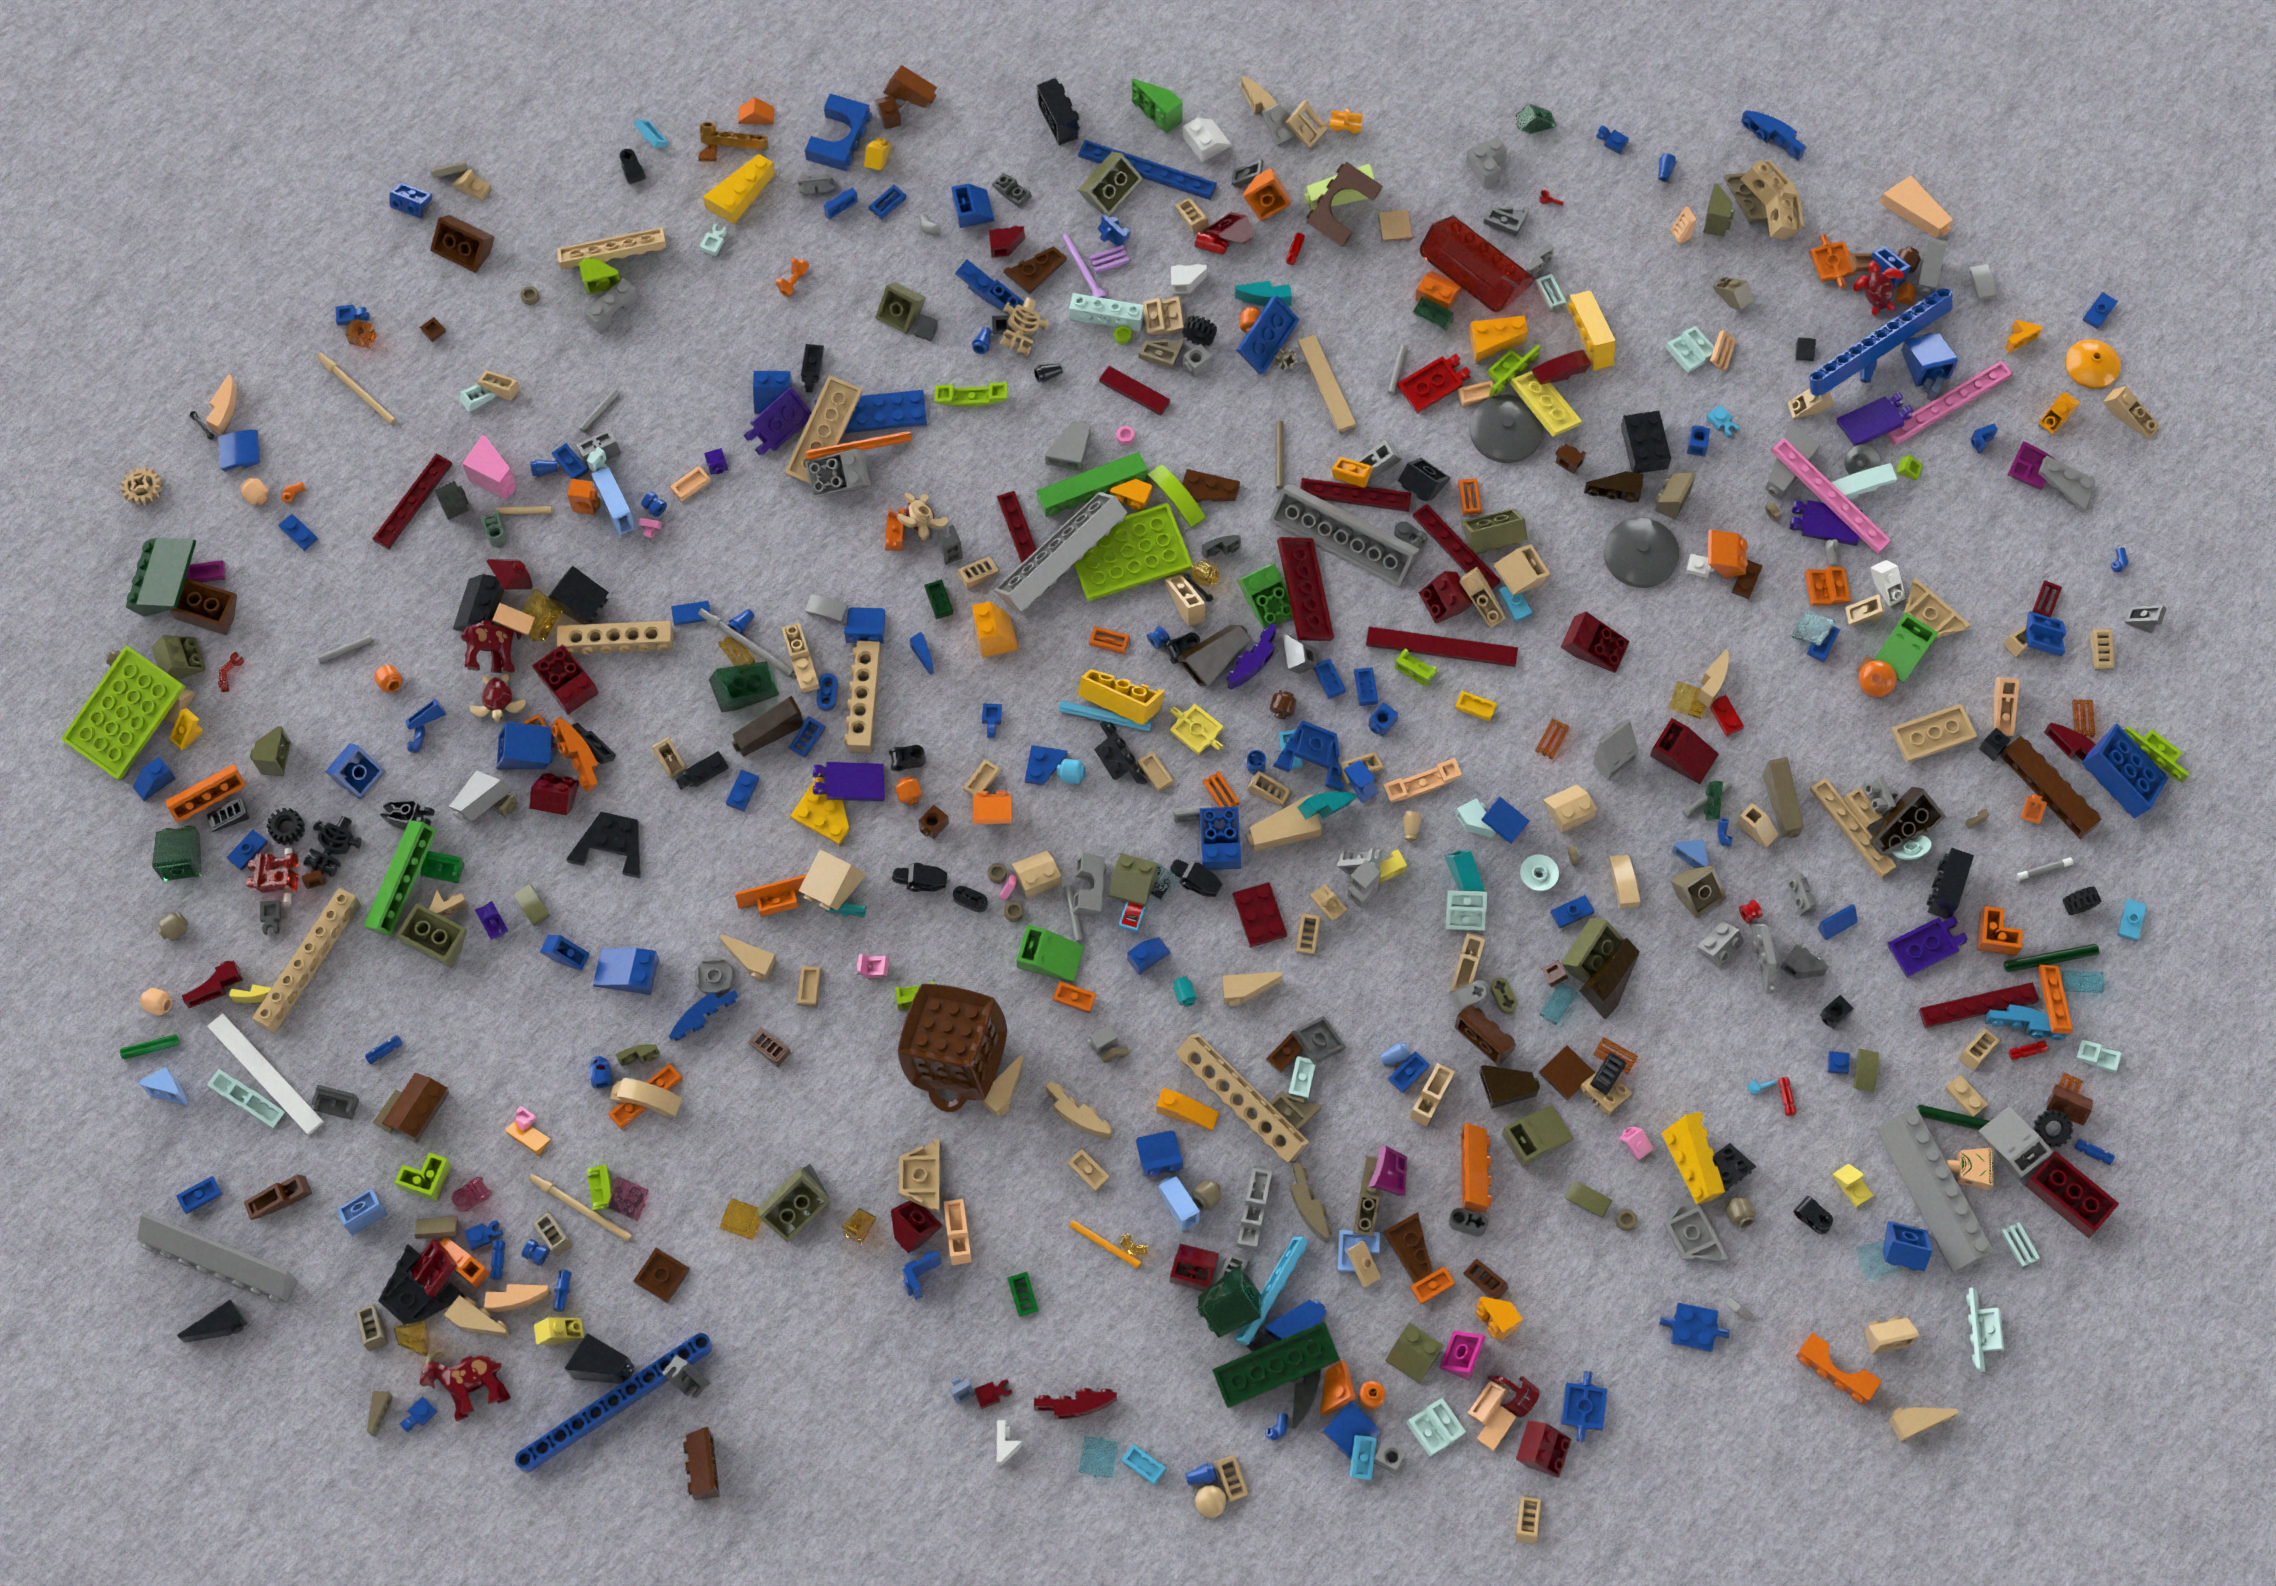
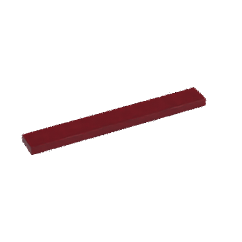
M1368 627L1366 646L1398 651H1403L1406 648L1408 652L1512 667H1516L1518 647Z

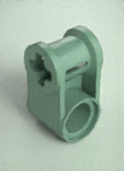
M498 510L486 516L480 515L490 544L496 548L502 547L506 543V536Z

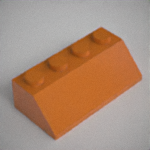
M1464 1123L1461 1132L1462 1208L1473 1212L1486 1213L1488 1206L1492 1204V1196L1488 1194V1187H1491V1175L1487 1174V1167H1491V1155H1487V1148H1490V1136H1487V1129L1469 1123Z

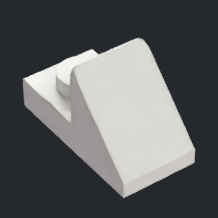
M997 1420V1466H1002L1023 1445L1022 1441H1006V1439H1010V1426H1006V1420Z

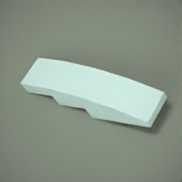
M1891 463L1849 475L1831 483L1850 500L1858 498L1859 494L1877 490L1878 486L1895 483L1897 477Z
M220 1069L217 1070L207 1084L209 1088L271 1128L275 1127L285 1111L266 1098L249 1089L238 1080L233 1079Z

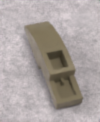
M1366 1156L1353 1234L1373 1237L1381 1194L1380 1189L1369 1187L1378 1160L1375 1157Z
M1301 1163L1293 1164L1296 1184L1290 1186V1193L1294 1204L1310 1230L1324 1243L1329 1242V1235H1332L1330 1223L1326 1224L1324 1216H1327L1325 1205L1320 1203V1199L1311 1200L1314 1199L1312 1188L1307 1186L1306 1180H1309L1307 1169L1302 1168Z

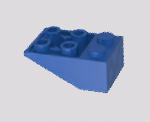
M1238 807L1200 808L1201 857L1204 868L1207 870L1241 869Z

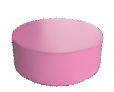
M1129 426L1120 427L1116 433L1117 441L1122 445H1130L1135 439L1134 430Z

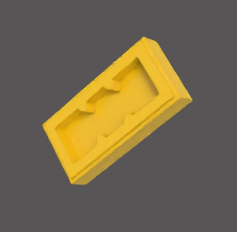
M1463 690L1455 705L1456 710L1488 722L1491 721L1497 707V703Z

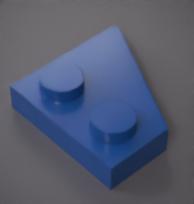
M1031 745L1025 783L1044 786L1049 780V776L1057 770V766L1067 757L1068 751Z

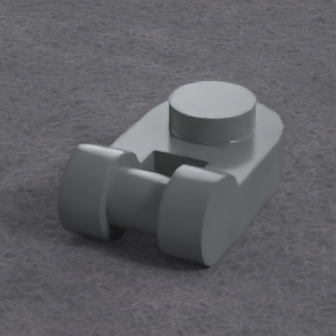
M1402 521L1395 526V537L1418 549L1420 548L1419 545L1428 539L1424 532L1417 530L1408 522Z

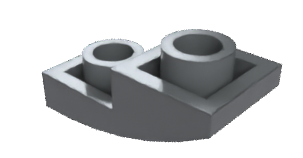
M1004 172L992 183V186L1001 195L1020 208L1032 197L1030 191L1018 185L1016 179Z
M1230 535L1208 541L1202 545V555L1206 559L1217 555L1220 550L1225 555L1234 553L1241 546V537L1239 535Z

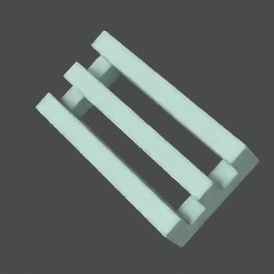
M1552 274L1535 280V284L1549 311L1567 305ZM1547 280L1550 281V283H1551V285H1552V287H1553V289H1554V291H1555L1557 297H1558L1559 300H1560L1559 302L1557 301L1556 297L1554 296L1553 291H1552V289L1550 288V286H1549Z
M2020 1222L2001 1231L2020 1268L2040 1259ZM2011 1232L2026 1261L2021 1257L2008 1233Z

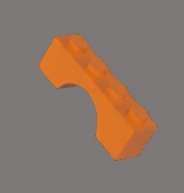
M1812 1332L1796 1354V1357L1799 1358L1798 1361L1802 1365L1810 1366L1816 1370V1374L1819 1377L1833 1382V1386L1838 1390L1846 1391L1855 1402L1865 1405L1882 1381L1866 1369L1853 1374L1838 1370L1832 1364L1829 1357L1830 1344Z

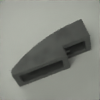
M1321 1369L1304 1376V1384L1296 1383L1293 1429H1296L1302 1422L1313 1403L1320 1381Z

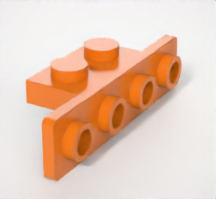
M806 875L736 892L735 898L738 908L742 909L758 905L760 917L798 908L796 895L802 893L799 889Z

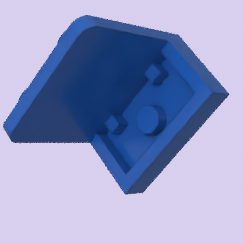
M849 608L847 627L844 629L846 643L877 641L880 644H884L885 610L883 608Z
M1174 1131L1156 1133L1136 1139L1144 1177H1155L1160 1175V1173H1174L1183 1169V1159L1179 1152Z
M930 1251L924 1254L923 1258L919 1261L913 1260L908 1262L905 1268L902 1269L904 1288L909 1297L913 1295L915 1300L923 1297L921 1286L916 1278L942 1264L939 1251Z

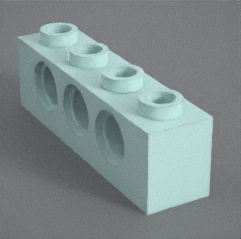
M1073 293L1069 315L1070 320L1116 328L1127 326L1133 331L1140 332L1144 318V305Z

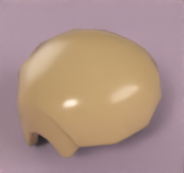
M1206 1485L1197 1492L1195 1506L1199 1514L1207 1518H1215L1224 1511L1227 1498L1221 1488L1215 1485Z

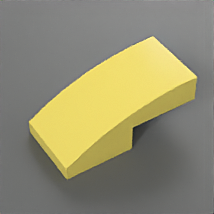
M252 985L250 992L231 989L229 997L236 1003L263 1002L272 988Z

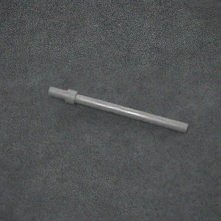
M703 608L700 609L698 615L709 621L711 626L719 628L789 677L793 674V669L723 623L721 618L716 615L713 616Z

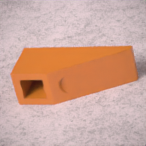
M444 1237L439 1242L457 1265L454 1271L475 1289L490 1275L482 1264L447 1237Z

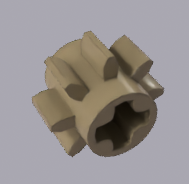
M1286 347L1285 351L1279 349L1277 355H1274L1277 360L1275 365L1281 366V369L1286 371L1287 367L1293 369L1294 364L1298 362L1295 358L1297 353L1291 352V349Z

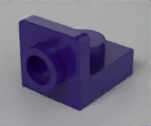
M722 448L704 453L710 475L721 474L728 470Z

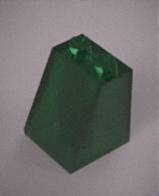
M186 825L179 829L165 828L162 831L156 832L152 868L162 881L202 876L200 833L195 826Z
M1239 1265L1198 1296L1197 1311L1201 1317L1206 1319L1210 1331H1214L1217 1337L1220 1338L1261 1318V1294L1242 1266Z

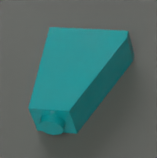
M1462 849L1444 856L1459 891L1485 892L1471 850Z

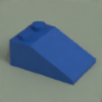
M641 948L601 949L593 986L651 995L659 961L657 952Z

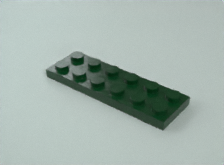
M1324 1321L1216 1367L1212 1371L1226 1407L1231 1408L1339 1362L1341 1359L1328 1326Z

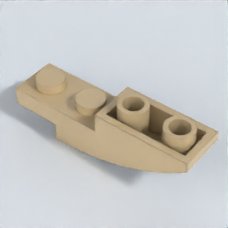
M800 623L782 627L801 693L819 689L820 686Z
M1052 1081L1046 1085V1092L1056 1101L1053 1105L1054 1112L1062 1119L1090 1135L1105 1139L1112 1137L1111 1125L1106 1120L1102 1121L1097 1116L1098 1112L1092 1106L1088 1107L1084 1103L1078 1108V1103L1072 1097L1069 1099L1064 1094L1065 1090L1058 1083L1055 1085Z

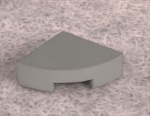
M1729 1297L1726 1301L1729 1307L1746 1320H1750L1753 1316L1751 1312L1733 1298Z

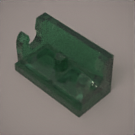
M1421 297L1413 311L1414 315L1434 323L1445 331L1448 330L1449 323L1452 324L1454 320L1453 312L1424 297Z

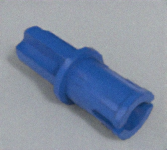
M562 1270L558 1272V1281L556 1288H554V1292H556L554 1311L563 1312L565 1309L566 1297L570 1293L569 1284L572 1275L570 1271Z

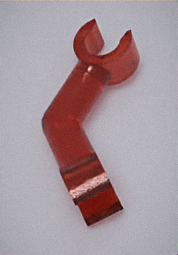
M237 652L232 653L230 660L219 669L218 686L221 688V692L229 691L227 672L234 666H240L244 663L243 657L235 661L239 656Z

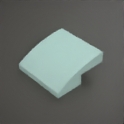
M1696 326L1684 331L1680 337L1667 342L1665 346L1687 373L1710 360L1714 350V346Z
M1448 890L1445 929L1485 930L1487 892Z
M1443 1398L1406 1422L1429 1457L1466 1433Z

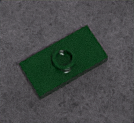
M942 579L925 584L924 588L935 618L939 619L954 614Z

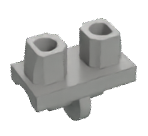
M1884 776L1878 777L1874 782H1870L1864 787L1865 793L1872 795L1874 798L1871 802L1873 811H1879L1882 816H1886L1888 811L1896 807L1894 799L1898 796L1896 790L1889 789Z

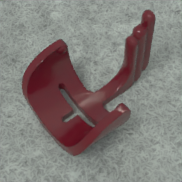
M1489 1375L1487 1377L1488 1380L1505 1385L1516 1392V1396L1509 1403L1503 1404L1502 1407L1517 1417H1524L1528 1414L1539 1398L1540 1390L1523 1376L1520 1377V1381H1523L1521 1388L1502 1376ZM1527 1390H1528V1393H1527L1526 1396H1527L1530 1400H1528V1399H1526V1398L1523 1399V1397L1525 1396Z

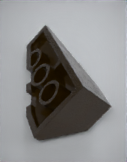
M1911 787L1899 799L1896 807L1891 810L1869 842L1883 856L1901 847L1902 844L1918 838L1919 835L1932 831L1946 815L1923 788Z
M1625 938L1579 990L1604 1019H1607L1619 1005L1640 953L1628 938Z

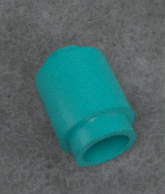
M1186 976L1174 980L1173 990L1179 1005H1184V1007L1194 1005L1198 997L1191 980H1188Z

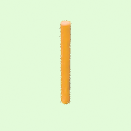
M1072 1220L1070 1223V1228L1138 1269L1141 1265V1261L1075 1220Z

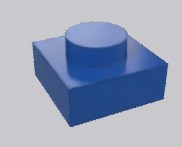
M1830 1051L1828 1053V1072L1848 1074L1850 1053Z

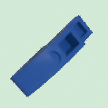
M1749 110L1744 111L1741 123H1743L1745 128L1754 132L1759 139L1766 143L1773 140L1777 146L1782 147L1791 157L1798 161L1803 157L1806 146L1796 139V130L1769 115Z
M968 259L965 260L955 273V275L969 285L968 289L1001 311L1007 302L1013 308L1018 304L1021 306L1024 304L1022 299L1000 281L991 279Z
M733 990L719 998L712 992L697 1001L674 1025L669 1034L670 1040L674 1038L675 1041L686 1037L685 1032L691 1029L693 1032L704 1028L703 1023L706 1020L703 1014L707 1013L710 1016L718 1012L717 1007L723 1004L725 1007L736 1003L735 998L738 997L736 991Z

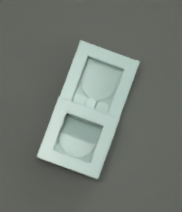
M2082 1040L2077 1059L2094 1067L2117 1073L2122 1053L2102 1048L2101 1044Z

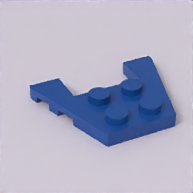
M1302 721L1274 762L1273 767L1289 772L1292 770L1294 756L1327 768L1325 786L1339 792L1342 791L1344 785L1341 782L1340 776L1342 770L1338 760L1340 754L1337 733Z

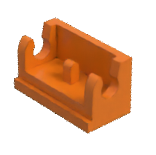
M899 508L898 513H893L892 509L888 510L885 550L903 551L905 525L897 519L898 514L905 515L904 508Z

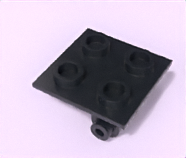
M1731 1143L1713 1156L1714 1165L1718 1166L1726 1192L1729 1191L1733 1184L1737 1185L1738 1181H1742L1746 1175L1751 1174L1752 1170L1756 1168V1165Z

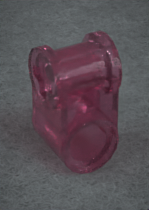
M481 1176L472 1179L468 1184L453 1192L451 1200L457 1211L466 1212L491 1197L492 1192L486 1188L483 1183L484 1179ZM460 1198H467L463 1204L457 1203Z

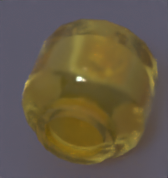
M1200 560L1191 567V576L1194 582L1204 587H1209L1218 581L1219 572L1215 564L1206 560Z

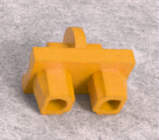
M1346 109L1345 112L1331 110L1329 128L1337 132L1349 130L1350 133L1357 134L1361 132L1363 114L1350 113L1349 109Z

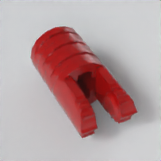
M1202 232L1198 233L1195 240L1196 248L1224 255L1230 245L1226 240Z

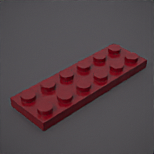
M1279 537L1277 543L1298 640L1332 641L1334 634L1313 538Z

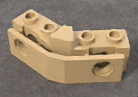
M1760 159L1741 180L1766 205L1770 237L1786 240L1788 237H1793L1804 227L1800 195L1795 185L1770 159L1765 163Z

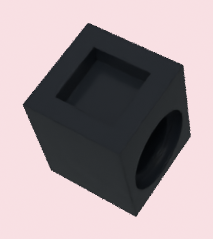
M1995 728L1984 739L1979 750L1994 761L2011 740L1998 728Z
M1839 995L1823 1009L1820 1016L1827 1026L1835 1029L1851 1015L1854 1008ZM1831 1011H1838L1840 1016H1834Z

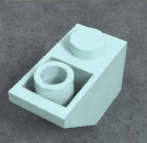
M1477 798L1457 808L1455 816L1465 831L1490 838L1496 835V832L1481 820L1487 809Z

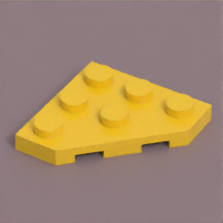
M824 777L815 778L790 815V818L840 846L850 831L843 801L827 800V795L824 794L814 795V782L824 783Z

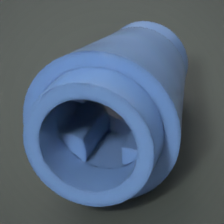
M1398 1042L1381 1054L1380 1057L1385 1066L1406 1061L1410 1054L1405 1043Z

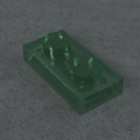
M1723 781L1709 782V785L1706 787L1707 804L1704 807V814L1707 821L1720 820Z

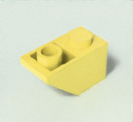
M548 1317L534 1325L536 1345H556L584 1338L581 1318Z

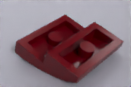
M432 1239L411 1269L415 1281L423 1285L426 1294L434 1298L457 1265L447 1250L436 1239Z

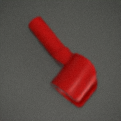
M1547 190L1541 191V196H1539L1541 204L1551 202L1563 206L1564 201L1549 197Z

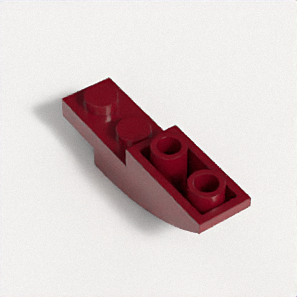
M1081 1388L1080 1391H1076L1075 1399H1071V1396H1059V1399H1051V1396L1040 1395L1039 1398H1034V1411H1054V1419L1078 1418L1110 1406L1117 1401V1392H1113L1112 1389H1101V1392H1092L1090 1388Z

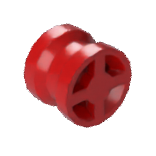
M1755 900L1749 901L1747 905L1739 906L1741 917L1747 924L1751 923L1754 918L1759 919L1763 916L1762 910Z

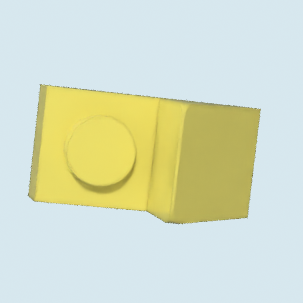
M1850 1164L1832 1174L1855 1208L1873 1197V1194L1862 1180L1864 1174Z

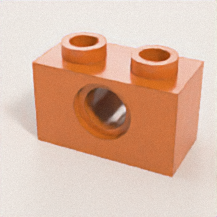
M571 479L567 496L573 512L595 515L596 508L599 509L600 498L592 481Z

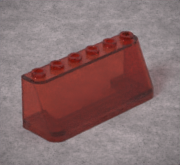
M1454 215L1433 223L1419 248V252L1425 260L1493 312L1504 310L1527 290L1535 279L1530 273Z

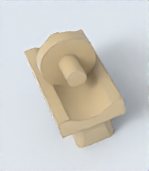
M1323 884L1318 890L1310 894V898L1331 922L1347 911V908L1326 884Z

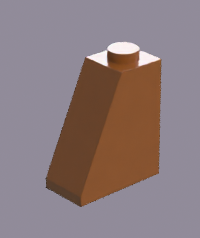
M900 65L890 78L883 93L925 108L928 103L932 104L936 97L934 93L937 87L905 66Z

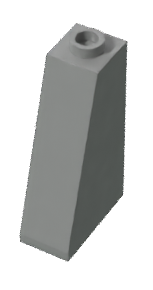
M1792 425L1787 427L1784 438L1810 462L1817 454L1820 443ZM1776 458L1765 490L1770 495L1781 499L1798 477Z

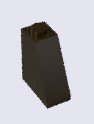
M1487 1065L1480 1067L1479 1074L1491 1109L1533 1098L1538 1094L1540 1084L1538 1079L1534 1078L1532 1072Z

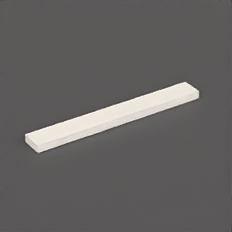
M223 1013L207 1026L308 1136L324 1123Z

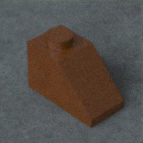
M890 95L875 99L884 130L901 126L900 113L894 97Z

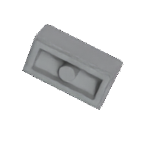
M1204 805L1173 809L1174 822L1200 820V808H1212V806Z

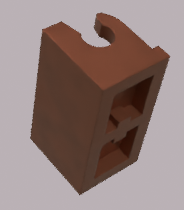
M2055 1084L2052 1095L2048 1098L2046 1110H2059L2070 1121L2084 1126L2092 1111L2093 1100Z

